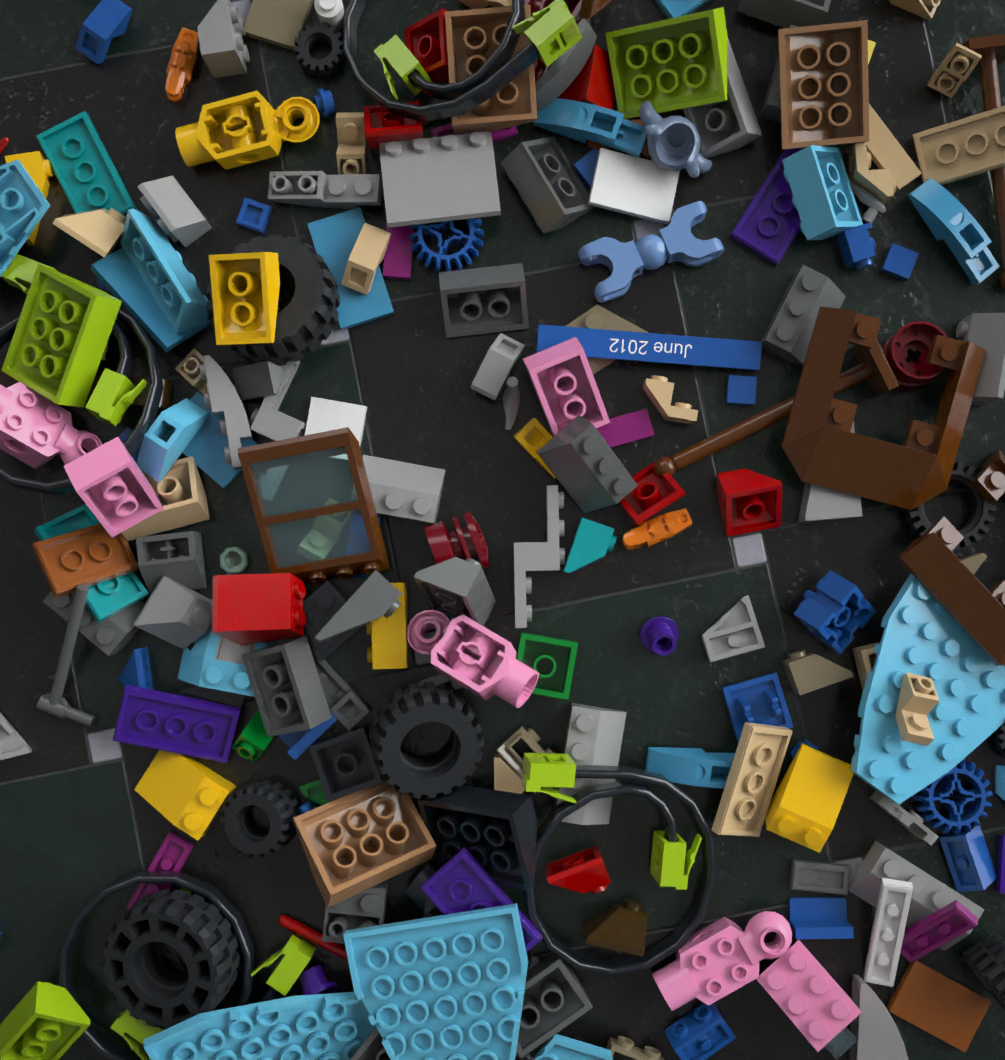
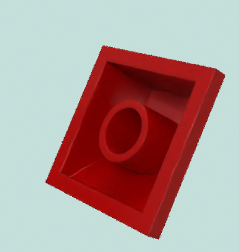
M745 468L717 474V493L727 537L781 527V481Z
M597 845L545 864L548 884L584 894L587 892H591V894L600 893L607 888L606 885L611 884Z

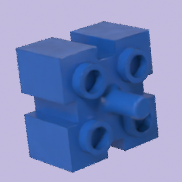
M830 570L817 583V593L811 590H807L804 593L803 598L805 600L800 603L794 615L802 624L808 627L809 632L817 640L841 655L855 638L852 635L858 627L862 629L876 613V610L863 598L864 595L856 585Z

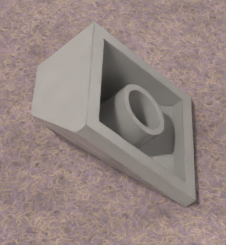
M163 575L133 625L185 649L204 635L212 622V600Z

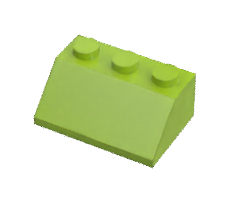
M38 981L0 1024V1060H58L90 1026V1019L66 988Z

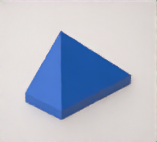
M148 647L133 650L118 679L124 687L127 684L153 690Z

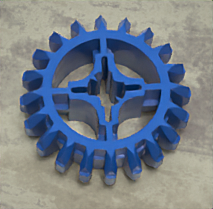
M461 219L469 230V236L464 235L463 231L455 228V220L443 221L440 224H431L430 226H428L430 223L410 225V230L415 232L409 235V240L415 242L411 246L412 252H419L416 256L419 262L426 259L425 267L427 269L435 263V271L437 273L441 271L442 266H446V272L452 271L451 266L456 265L457 270H462L461 262L470 266L472 261L469 255L477 258L479 252L476 248L483 247V241L478 239L484 236V230L479 228L482 225L481 219ZM450 226L451 238L449 237L448 240H445L443 245L441 233L444 234L445 231H448ZM424 235L430 236L431 240L438 243V253L431 251L426 246ZM462 245H465L459 252L447 255L452 247H462Z
M963 759L948 773L912 796L914 800L921 801L915 806V809L923 812L921 818L925 822L930 821V827L934 829L940 828V831L945 834L951 830L952 833L957 835L960 834L961 828L966 832H971L970 823L977 827L981 826L978 820L979 816L988 817L987 813L983 810L984 807H992V804L986 801V797L994 794L992 791L985 789L990 782L988 779L982 778L984 772L981 769H975V763L970 761L965 763V759ZM957 773L965 776L971 789L961 787V782L957 779ZM942 779L940 787L935 789L937 783ZM952 790L958 792L955 794V797H952V800L946 798L949 797L950 793L953 794ZM933 801L944 804L948 817L941 816L938 813ZM967 802H969L968 806H967L966 809L963 811L964 805H965Z

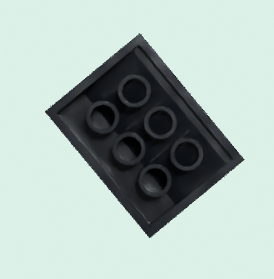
M456 785L451 788L452 792L444 795L441 792L436 794V798L427 799L426 795H421V798L417 799L422 820L436 844L432 858L437 871L465 847L497 885L526 891L534 889L537 818L531 795L465 785L458 787Z

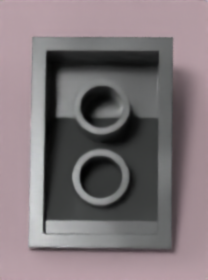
M375 570L314 637L313 641L318 644L374 622L382 616L390 617L401 605L397 599L402 593Z

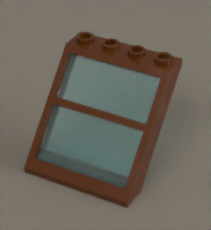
M349 427L238 448L239 460L271 574L291 573L301 579L303 584H323L326 580L337 578L347 580L351 579L354 575H371L375 570L379 573L380 571L390 570L359 442Z

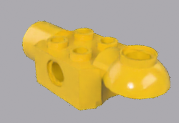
M253 91L203 105L199 121L177 127L175 134L179 151L188 167L216 160L227 170L279 156L284 141L288 140L296 143L310 139L317 132L320 120L316 106L309 99L291 97L283 101L277 110H274L258 91ZM304 118L301 125L293 126L296 119Z

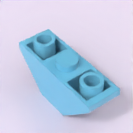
M187 398L162 411L144 435L136 462L140 470L160 483L210 414Z

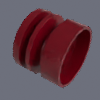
M913 321L902 326L881 347L899 383L896 389L902 391L916 390L926 385L944 370V368L926 364L933 335L947 337L946 333L937 325L926 321ZM909 357L912 359V362L910 363L906 361V359Z
M470 511L463 513L467 526L461 527L458 517H453V531L449 532L442 521L424 527L436 564L453 557L463 560L479 557L483 569L490 567L488 563L489 550L481 527Z

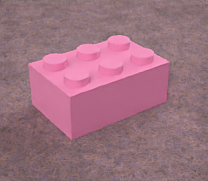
M576 337L523 359L553 436H556L579 415L591 422L595 428L610 423L586 354Z
M119 437L104 443L100 447L63 466L78 495L111 537L120 534L164 509L152 486Z
M800 940L757 978L758 982L817 1052L862 1013L859 1007Z

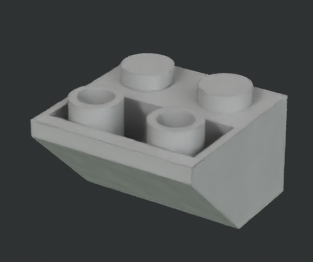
M217 0L197 27L201 56L214 78L247 73L245 63L250 62L246 44L243 45L242 36L246 35L243 29L244 22L242 18H239L237 6L232 5L230 0Z
M173 175L144 182L137 186L144 195L140 200L149 212L155 216L159 226L169 235L174 243L179 240L187 247L212 228Z

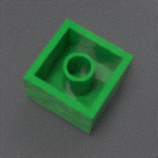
M521 632L516 659L539 673V678L532 694L565 700L569 699L578 642Z

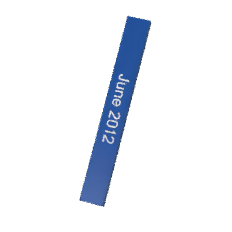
M538 325L536 353L576 337L588 358L760 370L762 342Z

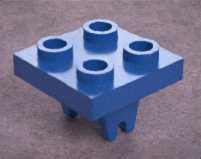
M777 672L721 687L738 743L745 722L781 726L788 729L793 727Z

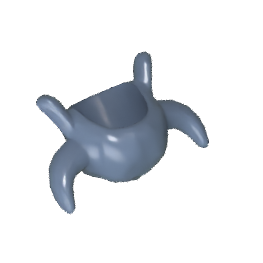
M645 101L641 105L639 113L642 124L645 127L644 131L648 135L647 146L651 160L658 167L666 171L677 172L685 168L689 176L693 178L708 172L712 167V161L698 153L701 142L696 126L682 116L662 118L652 107L651 102Z

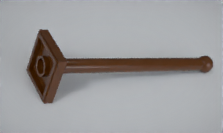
M1005 34L969 38L963 46L982 55L977 65H979L984 112L1001 107L997 63L1005 61ZM1005 167L991 170L1001 269L1004 271L1000 276V284L1005 289Z
M877 339L872 349L857 345L852 347L859 365L839 374L834 395L865 380H868L876 397L898 387L899 383ZM795 396L671 455V458L661 457L657 459L654 464L655 474L664 479L662 474L669 473L672 477L676 470H681L788 418Z

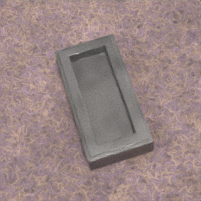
M791 859L789 888L793 890L848 895L850 866L840 863Z

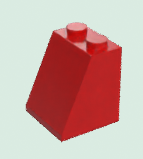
M291 573L213 576L212 633L241 646L304 636L306 615L303 611V598H305L306 589L303 581Z

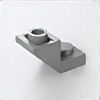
M500 333L489 348L470 388L496 400L507 383L511 369L523 353L525 345Z

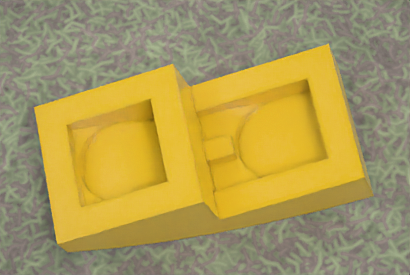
M532 418L514 438L553 478H556L536 453L553 437L536 418Z

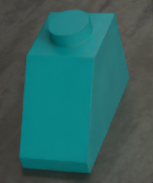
M581 518L562 572L571 573L604 557L607 551L612 552L617 536L613 535L614 528Z

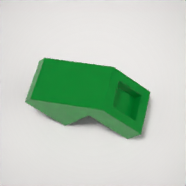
M259 708L231 747L241 757L249 759L254 763L274 737H267Z

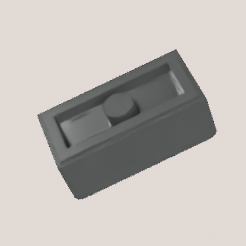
M270 361L233 368L236 391L242 402L278 395L283 368Z

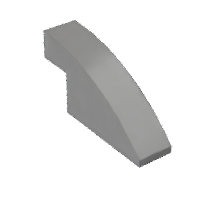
M853 974L852 1001L859 1007L862 1013L850 1023L849 1060H909L902 1037L887 1008L869 985L859 975Z

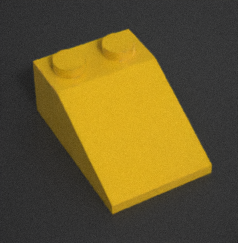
M255 252L209 255L216 345L274 343L280 289L278 253Z
M801 744L770 801L765 817L766 829L820 853L833 830L854 773L850 771L851 765L805 744Z
M159 750L134 790L174 826L199 841L207 834L224 804L228 801L227 799L232 795L237 786L191 756Z

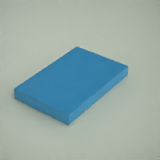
M197 391L190 401L207 411L210 416L182 453L187 457L193 456L196 465L222 488L226 489L242 471V468L233 469L232 463H226L224 447L229 446L227 435L222 436L220 419L225 418L224 414L214 415L212 409H206L204 396ZM253 439L241 440L242 447L258 445Z

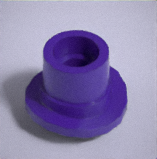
M658 616L646 621L642 625L639 634L641 642L646 649L665 656L675 650L679 630L674 620Z
M321 965L312 967L299 975L303 995L328 994L334 992L338 987L336 982H329Z

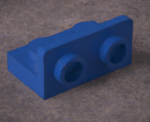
M702 1003L664 1031L681 1060H705L736 1039L735 1034L714 1003L709 1006Z

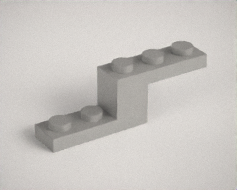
M292 360L288 361L286 365L279 366L283 368V375L278 395L264 397L260 409L256 408L250 418V423L252 424L250 429L273 441L303 436L306 424L278 411L299 367L300 361L294 362ZM289 464L269 468L266 474L263 473L260 476L259 481L265 499L273 500Z
M558 485L546 486L547 542L514 543L515 628H527V622H532V605H526V594L532 593L531 577H526V571H559L560 565H565V548H559V537H564V520H559V509H564V492H558Z

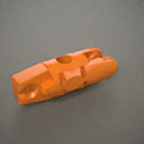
M182 28L178 35L165 73L167 76L165 85L166 95L172 103L179 102L181 97H183L182 94H184L186 84L190 83L192 70L197 59L198 32L187 28Z
M685 508L664 513L639 524V527L631 529L630 532L627 531L623 535L622 546H624V549L631 551L634 548L637 549L644 545L649 547L674 537L692 525L691 517Z

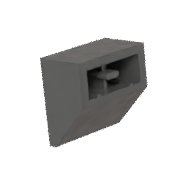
M189 531L136 538L138 566L150 595L163 575L191 590L207 588L201 532Z
M389 881L379 883L329 908L326 905L322 941L345 944L343 934L346 930L383 925Z

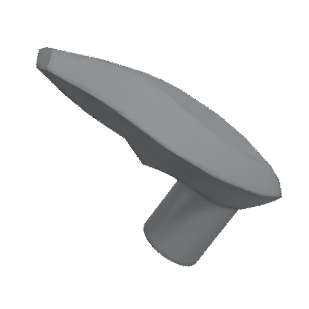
M849 180L853 193L861 203L868 207L862 220L872 224L878 212H886L885 206L872 194Z
M509 377L507 379L503 394L506 430H511L519 409L520 392L516 377Z

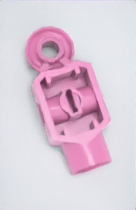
M21 382L8 388L0 384L1 450L35 469L51 460L57 454L60 455L66 465L78 457L87 454L83 451L82 447L90 452L103 445L100 438L93 433L75 429L72 425V417L69 411Z
M424 610L416 614L410 620L407 627V640L416 652L431 655V664L439 673L484 700L497 695L516 708H520L528 700L537 684L539 673L516 659V650L511 642L463 614L452 619L450 622L449 618L440 611ZM429 630H437L433 638L425 639V635Z
M764 911L751 918L744 931L735 922L723 917L692 934L685 944L675 952V961L652 973L671 1011L676 1010L695 998L709 1006L759 977V962L761 960L781 957L788 950L792 942L790 924L782 915L776 912ZM776 932V937L772 942H764V937L767 933Z

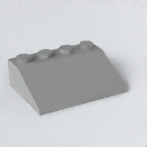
M491 131L379 143L388 228L501 215Z

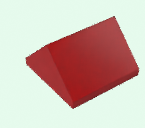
M440 9L405 28L406 47L421 64L432 82L449 81L445 9Z
M594 45L586 64L568 88L559 95V99L584 102L613 110L615 88L609 53L601 47Z
M419 101L404 102L420 106ZM381 105L364 106L365 134L369 150L380 149L379 143L423 138L422 121L394 116Z
M655 462L632 476L638 486L618 502L633 527L685 495L684 490L669 473L662 474L664 479L659 478L655 474Z

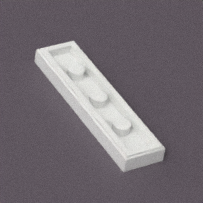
M882 878L863 975L865 982L890 987L894 986L913 891L911 882Z

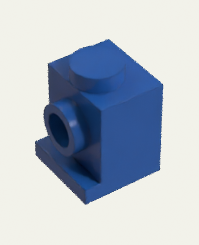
M871 222L846 229L837 237L846 269L856 266L857 270H861L873 265L872 258L875 257L876 244L873 237H869L868 233L872 228Z

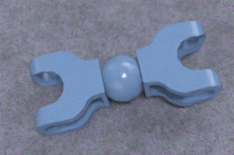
M698 201L678 208L674 212L670 224L660 229L658 235H644L636 244L634 240L623 243L614 238L603 237L583 246L578 252V257L583 265L603 264L611 271V276L596 286L594 292L596 300L602 303L625 295L630 288L631 281L634 277L642 274L643 268L646 270L657 269L665 261L668 264L678 261L687 266L698 267L718 258L724 251V247L719 239L700 240L691 233V228L702 222L706 216L707 208L705 203Z

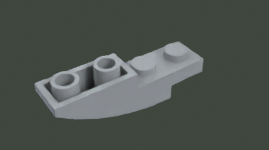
M323 171L270 172L268 200L340 209L358 208V205H381L382 177L380 174L326 175Z
M210 355L203 356L205 364H200L202 381H207L209 392H204L206 409H212L214 415L224 414L225 418L220 419L222 436L227 435L229 446L224 447L226 463H232L233 469H241L238 448H242L241 440L253 439L250 423L242 401L230 379Z

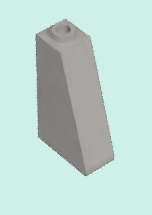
M853 421L852 428H851V431H850L851 433H855V431H854V421ZM805 482L799 522L862 517L861 497Z

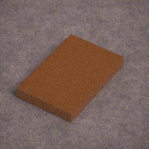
M101 523L33 543L32 546L55 598L76 591L77 585L82 584L89 587L138 571L139 569L136 558L123 534L120 533L111 537Z
M915 960L909 963L887 1006V1010L959 1050L966 1052L991 1001Z

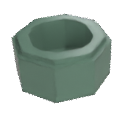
M240 547L226 548L220 555V567L228 574L242 573L249 565L248 554Z

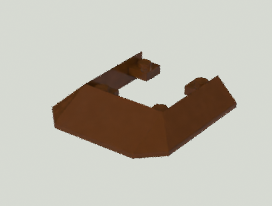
M821 306L816 317L781 447L802 482L913 510L947 490L986 350L971 341L964 342L941 335H933L926 364L949 370L934 425L917 420H909L902 446L851 433L858 405L834 399V392L848 343L869 349L874 348L881 319L859 314L854 310Z
M1000 450L995 451L980 467L982 471L971 482L989 503L997 501L1002 494L1005 495V455ZM943 516L937 519L921 538L914 540L899 556L898 560L997 666H1005V581L997 582L990 591L987 590L952 552L964 537Z

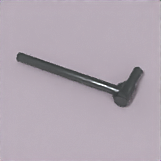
M80 584L76 588L51 693L43 694L40 697L37 709L62 719L68 718L92 727L96 717L72 708L66 699L62 697L89 591L88 586Z

